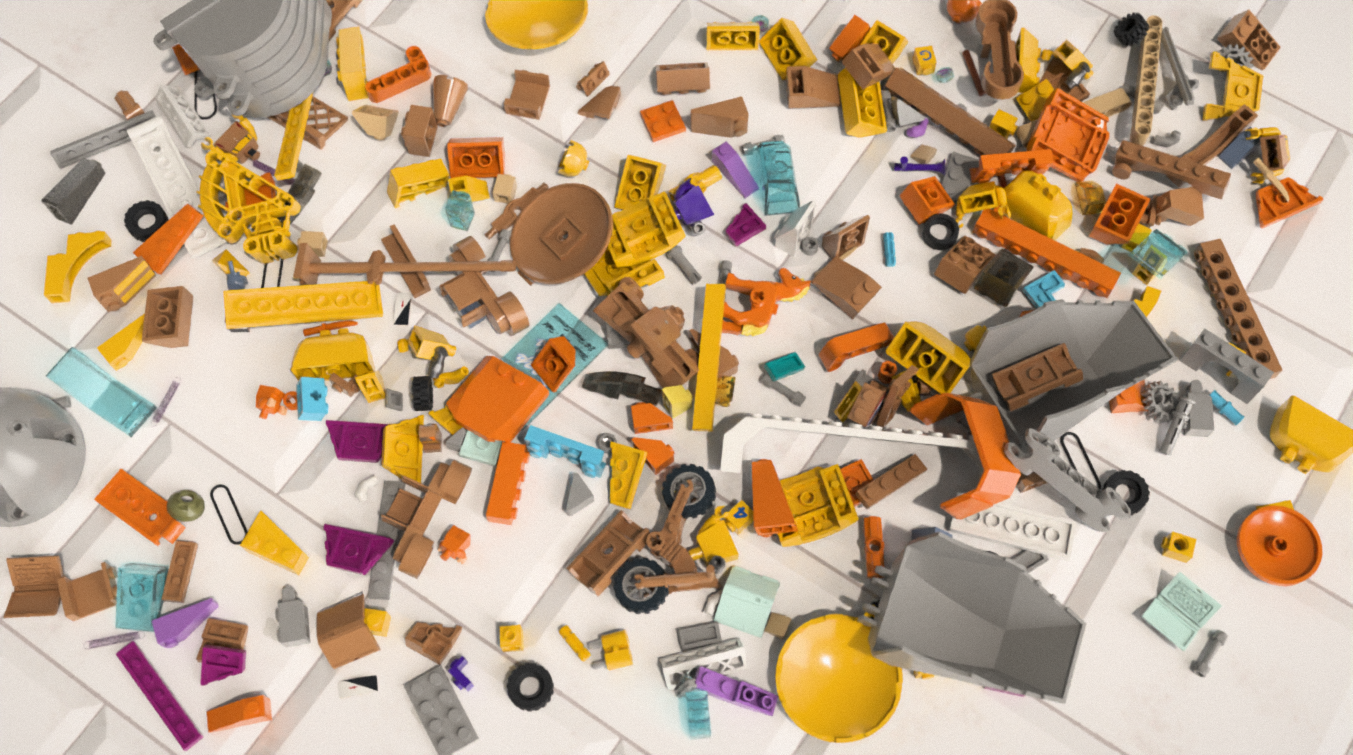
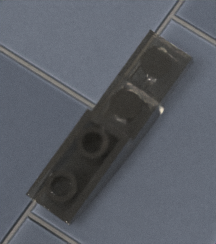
M307 164L303 165L288 191V194L297 200L301 206L300 212L297 215L290 216V224L300 215L316 192L313 188L322 174L319 170ZM282 216V217H278V218H277L278 220H280V221L282 222V226H281L282 228H283V222H284V220L286 219V216Z
M616 371L586 374L582 384V388L603 394L609 398L618 399L619 395L623 394L629 398H635L655 406L658 404L662 391L661 389L644 384L646 377Z

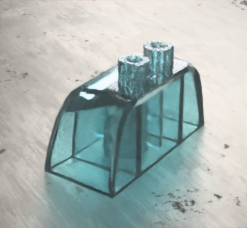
M783 140L761 142L756 149V161L764 216L793 213L794 210L800 207L791 146Z

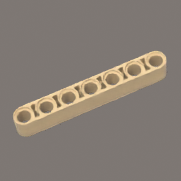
M1123 88L1082 102L1107 117L1123 112L1132 105V101ZM1038 119L1024 124L1016 130V134L1025 148H1027Z

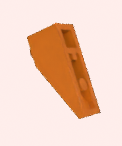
M264 695L241 699L207 711L208 733L272 720L271 700Z

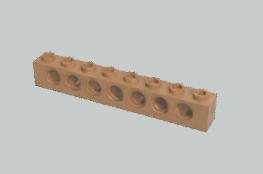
M1221 238L1200 243L1194 251V257L1199 262L1202 275L1206 278L1209 290L1217 301V307L1224 316L1225 325L1229 327L1233 342L1238 348L1246 352V355L1273 371L1274 373L1270 379L1276 378L1283 369Z

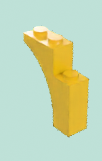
M105 231L68 234L66 254L57 253L47 256L44 296L51 303L70 302L72 286L81 268L94 255L112 245V240Z

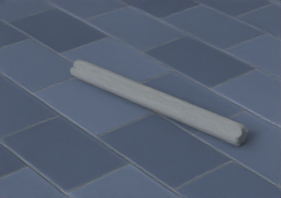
M1164 27L1162 28L1161 41L1181 96L1186 106L1193 105L1195 98L1169 28Z

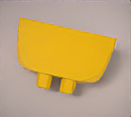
M1021 171L1004 188L1008 203L1006 206L1009 207L1012 220L1055 241L1071 226L1073 214L1071 202L1061 192V189L1057 185H1051L1044 175L1032 171Z
M918 321L905 322L886 349V354L906 369L912 365L918 368L916 376L940 394L951 393L971 365L970 357L963 349L934 328Z
M341 328L338 330V334L334 335L329 330L320 331V336L308 337L302 340L295 350L291 364V371L298 381L301 377L324 378V381H328L333 373L342 379L353 378L355 375H363L368 371H375L373 356L363 335L350 333L348 328Z
M1291 395L1277 409L1270 428V438L1275 446L1282 451L1280 460L1288 464L1293 459L1300 462L1297 467L1298 471L1307 474L1311 469L1331 472L1353 453V429L1305 401Z

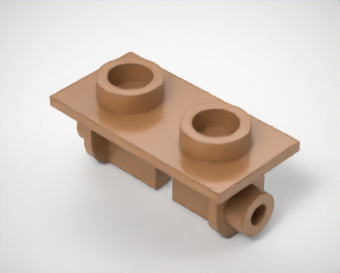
M602 61L595 64L588 72V76H584L577 82V89L579 91L584 90L587 97L610 75L605 62Z

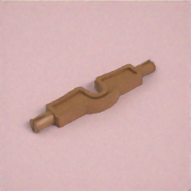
M543 182L537 189L532 187L521 198L509 202L504 209V213L491 223L492 228L484 234L486 238L490 240L496 233L499 234L502 229L507 230L514 225L518 217L514 211H522L535 196L548 189V185Z

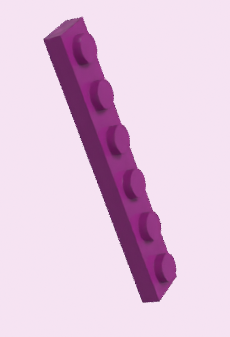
M132 641L116 653L118 659L183 750H189L204 738L136 642Z

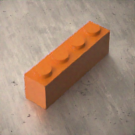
M502 442L486 512L488 522L512 525L513 519L516 520L518 508H516L517 500L520 501L522 489H520L521 482L525 481L526 471L524 467L525 463L528 464L530 452L527 451L526 445Z

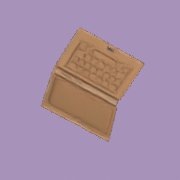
M59 556L7 558L6 561L12 585L15 587L3 618L55 616L61 602L57 579L64 577Z
M364 594L317 613V641L333 669L381 650L369 627L364 622Z

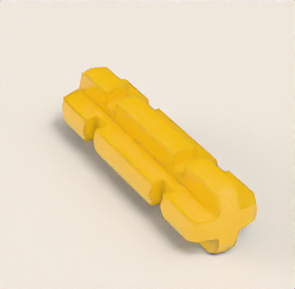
M568 625L563 626L559 630L560 635L563 639L566 638L565 640L572 650L578 653L581 661L584 662L591 656L587 648H584L582 642L572 633Z

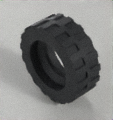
M146 200L139 201L133 204L131 208L129 207L127 213H125L124 223L132 237L144 242L161 228L169 218L159 204ZM146 214L154 215L155 222L152 226L145 229L138 226V220Z
M1130 470L1117 471L1106 480L1102 490L1110 487L1116 491V488L1121 484L1130 485L1135 491V498L1131 502H1126V504L1129 506L1132 516L1135 513L1137 514L1148 502L1150 495L1149 486L1138 473Z
M537 663L519 665L508 677L506 686L508 696L520 710H527L528 712L538 711L550 702L551 696L554 693V683L550 673L542 665L539 666ZM528 677L538 679L541 684L540 692L531 698L525 697L520 691L522 681Z

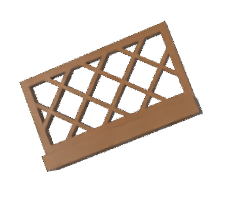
M312 96L311 102L314 105H310L309 111L314 110L315 115H308L307 120H315L316 124H306L303 139L322 150L326 145L325 141L348 121V117ZM325 109L327 111L326 114H317L316 110ZM289 110L278 115L269 116L268 118L285 128ZM328 118V123L318 124L317 119ZM330 118H340L338 122L330 123ZM321 128H329L325 134L318 131Z

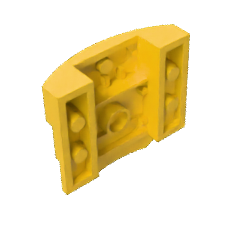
M663 191L655 196L646 198L632 207L615 212L612 215L613 230L608 248L616 266L627 267L652 260L666 253L682 241L685 233L666 192Z
M608 246L599 261L584 273L599 296L611 294L625 277L632 278L640 287L644 285L650 286L665 278L664 271L655 259L633 266L617 267Z
M838 464L827 468L817 466L802 474L780 480L798 527L796 532L778 533L783 547L801 545L825 538L859 520Z

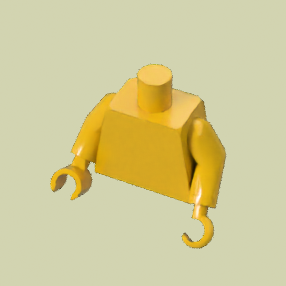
M995 181L969 186L957 199V223L962 220L965 213L996 208L1000 206L998 213L1001 220H1003L1002 215L1008 213L1010 218L1011 213L1009 207L1006 206L1008 203L1005 190L1000 186H996Z

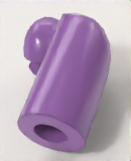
M925 118L924 121L919 122V125L908 128L907 136L913 138L923 136L927 129L928 119Z

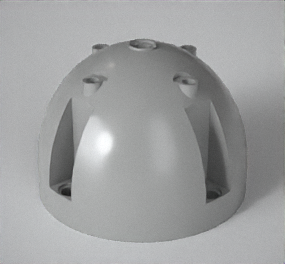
M1 387L0 527H16L27 525L46 517L65 502L73 492L81 476L85 459V446L78 424L64 408L36 392L20 388Z

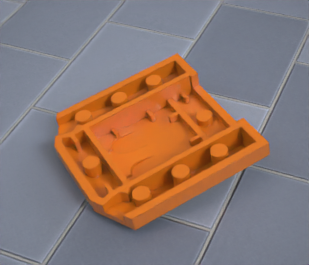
M1054 89L1045 102L1028 142L1027 151L1051 149L1054 163L1050 167L1078 183L1085 180L1084 178L1093 173L1098 167L1109 140V132L1107 131L1109 118L1062 90Z
M486 356L446 402V406L453 415L455 422L488 442L499 440L510 444L547 399L549 390L541 382L495 356Z

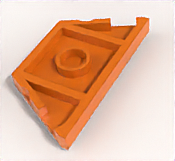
M1290 177L1280 180L1289 195V201L1283 198L1273 184L1258 190L1255 194L1261 229L1320 204L1324 199L1320 195L1318 197L1308 192V188L1299 185Z

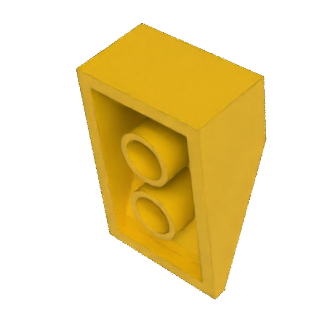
M876 20L861 45L877 43L893 64L908 44V40Z
M627 155L614 207L624 210L648 197L657 195L663 181L666 165Z

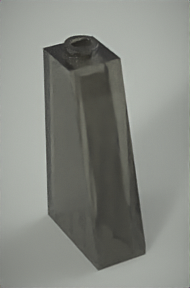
M83 158L41 202L57 220L72 225L106 172L101 167L100 162L94 159L88 160Z

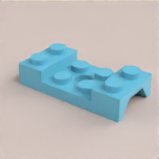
M530 425L524 438L531 456L538 459L541 457L547 459L549 452H551V455L554 457H565L574 464L579 465L581 463L582 472L588 477L595 478L596 476L601 478L606 467V463L602 462L604 451Z

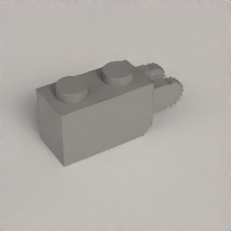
M1193 380L1185 390V397L1196 401V404L1192 406L1189 413L1190 419L1184 423L1182 429H1184V436L1209 437L1215 431L1212 397L1209 394L1203 393L1202 383L1199 380Z
M287 586L282 590V602L278 603V610L275 611L276 620L279 622L280 630H277L278 642H281L286 648L310 644L308 607L298 599L297 592L292 587Z

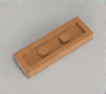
M176 541L161 600L184 603L198 548L197 543Z

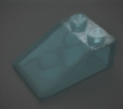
M128 563L118 568L115 628L154 632L152 620L160 618L164 603L161 598L168 575V566Z

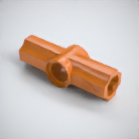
M869 516L863 519L867 578L877 577L882 579L885 577L875 572L876 566L885 567L881 517ZM869 545H877L879 551H872Z

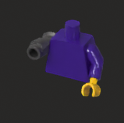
M696 172L692 179L690 178L679 185L674 195L675 200L672 201L678 220L681 219L683 224L687 225L689 230L695 235H701L705 231V225L700 220L714 215L699 187L704 178L700 181L695 178L699 175V172Z

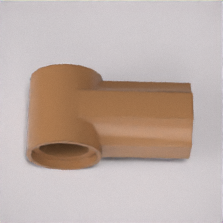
M121 90L116 93L114 99L123 110L122 113L127 120L144 113L128 91Z

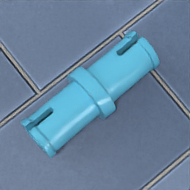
M1216 390L1210 394L1212 404L1219 409L1218 412L1220 414L1223 413L1235 426L1244 419L1245 416L1232 406L1233 403L1227 402Z

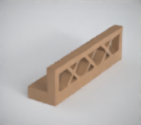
M395 224L389 226L392 234L382 238L381 241L393 262H417ZM400 272L414 298L431 291L428 280L423 272Z

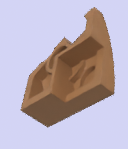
M608 86L579 109L578 115L592 119L594 116L610 119L613 109H616L621 96L620 87Z
M417 622L405 637V643L410 649L441 665L458 639L462 627L456 625V628L443 627V624L428 625L427 623Z

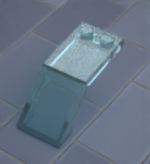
M1155 229L1128 255L1160 281L1180 260L1185 262L1189 257L1186 248L1180 244L1177 245L1170 236L1160 232L1158 229Z
M71 347L46 375L49 380L89 410L131 438L157 409L153 403L117 381L74 347Z

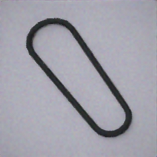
M197 71L194 73V87L197 84ZM194 91V109L197 113V94ZM215 93L212 94L214 101V112L207 117L199 116L200 119L207 120L212 118L216 114L217 103Z

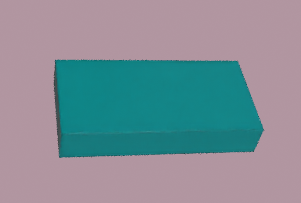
M796 352L767 362L764 365L773 382L803 371L806 367Z

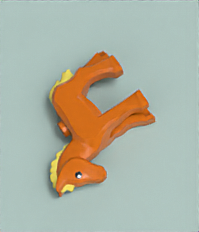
M786 268L779 269L778 276L781 283L742 280L733 273H728L725 284L726 289L750 296L752 290L761 288L767 293V301L763 307L759 308L751 304L750 310L745 312L736 311L727 302H724L723 317L733 322L723 320L722 333L752 335V337L763 334L769 327L772 315L777 314L779 304H776V302L800 300V298H803V295L808 293L811 281H804L803 278L800 279ZM755 295V300H757V299H761V300H762V296L757 297V296Z

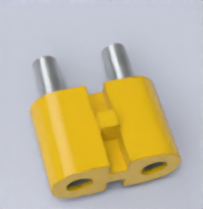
M626 629L601 635V640L588 643L590 650L603 647L605 651V660L592 663L594 670L607 667L610 671L633 665V657Z

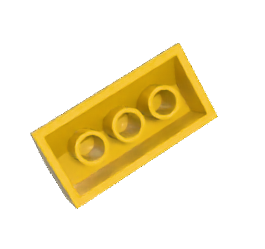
M845 67L838 73L846 134L861 138L887 132L880 82L862 90Z

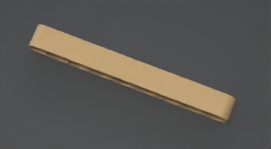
M1156 15L1147 18L1149 31H1146V36H1142L1144 39L1141 41L1130 141L1141 146L1146 144L1152 130L1163 24L1162 19Z

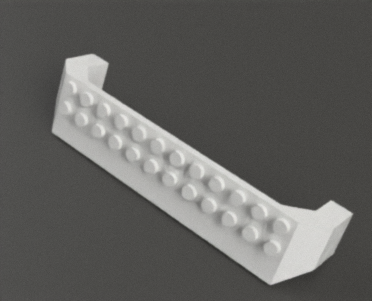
M750 413V416H745L724 434L720 471L740 473L743 445L763 428L770 427L960 447L979 467L978 483L984 472L973 436L968 435V439H965L960 434L948 433V437L943 436V433L928 431L927 435L923 434L921 430L908 429V432H902L903 429L889 427L888 430H882L883 427L869 425V428H862V425L849 423V426H842L841 422L829 421V424H822V420L816 419L802 422V418L790 417V420H783L782 416L770 415V418H764L759 413Z

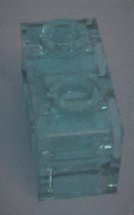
M452 190L445 207L450 226L468 231L475 215L471 197L464 191Z
M707 691L686 693L690 740L711 738Z

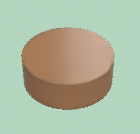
M1125 163L1115 164L1112 170V174L1116 178L1123 180L1128 179L1132 172L1131 167Z

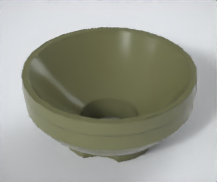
M180 490L169 497L166 509L172 518L178 521L190 522L202 516L205 503L198 493L191 490ZM183 496H189L193 500L191 502H185L181 498Z

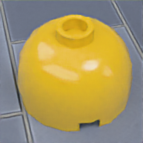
M570 139L568 144L571 146L565 149L559 167H562V169H559L557 173L568 177H575L582 170L586 171L589 160H587L586 149L580 143Z

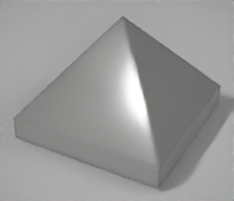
M387 388L386 407L403 411V393Z

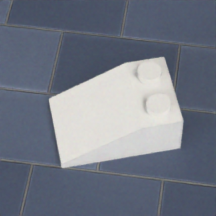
M810 201L794 210L791 216L788 215L783 223L784 227L782 230L778 229L774 236L776 248L793 257L796 255L803 240L807 238L812 230L816 201Z

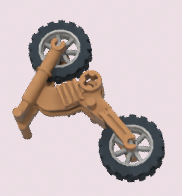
M683 464L679 468L675 467L672 469L673 472L667 474L666 481H663L662 495L670 512L663 529L660 532H651L646 538V544L653 557L662 559L663 563L674 569L675 574L667 575L662 566L658 565L654 560L634 558L631 562L627 561L623 568L620 567L618 575H615V585H613L615 596L627 611L640 615L641 613L649 614L652 610H658V606L663 605L666 601V596L668 597L672 592L721 588V583L715 575L714 566L708 565L706 572L698 573L693 558L686 548L680 545L682 543L683 527L688 517L693 519L697 518L700 514L704 515L707 509H711L713 506L712 502H715L716 487L713 478L701 466L697 467L695 464L686 466V464ZM697 480L701 482L702 486L694 487ZM703 490L701 497L697 495V491ZM634 576L636 581L630 582V579ZM627 586L636 587L628 594ZM639 591V600L632 598Z

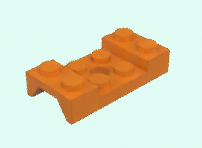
M1051 149L981 155L979 158V168H970L969 171L972 183L981 184L989 182L994 175L1001 176L1005 173L1016 175L1021 171H1032L1043 175L1054 162Z

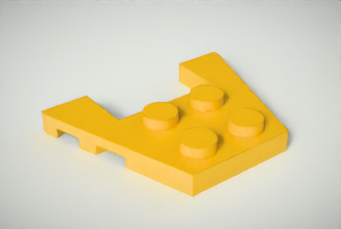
M1213 51L1210 55L1209 69L1227 71L1223 106L1205 104L1202 121L1230 117L1244 104L1254 112L1259 111L1264 75L1244 65L1240 66L1234 63V60L1219 55L1220 53Z

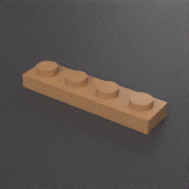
M914 454L859 489L855 495L868 510L925 473L927 468L918 456Z

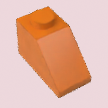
M639 402L631 406L635 434L673 429L672 418L651 403Z
M636 437L631 439L633 448L648 452L645 463L655 475L674 462V450L669 444L665 445L662 440Z

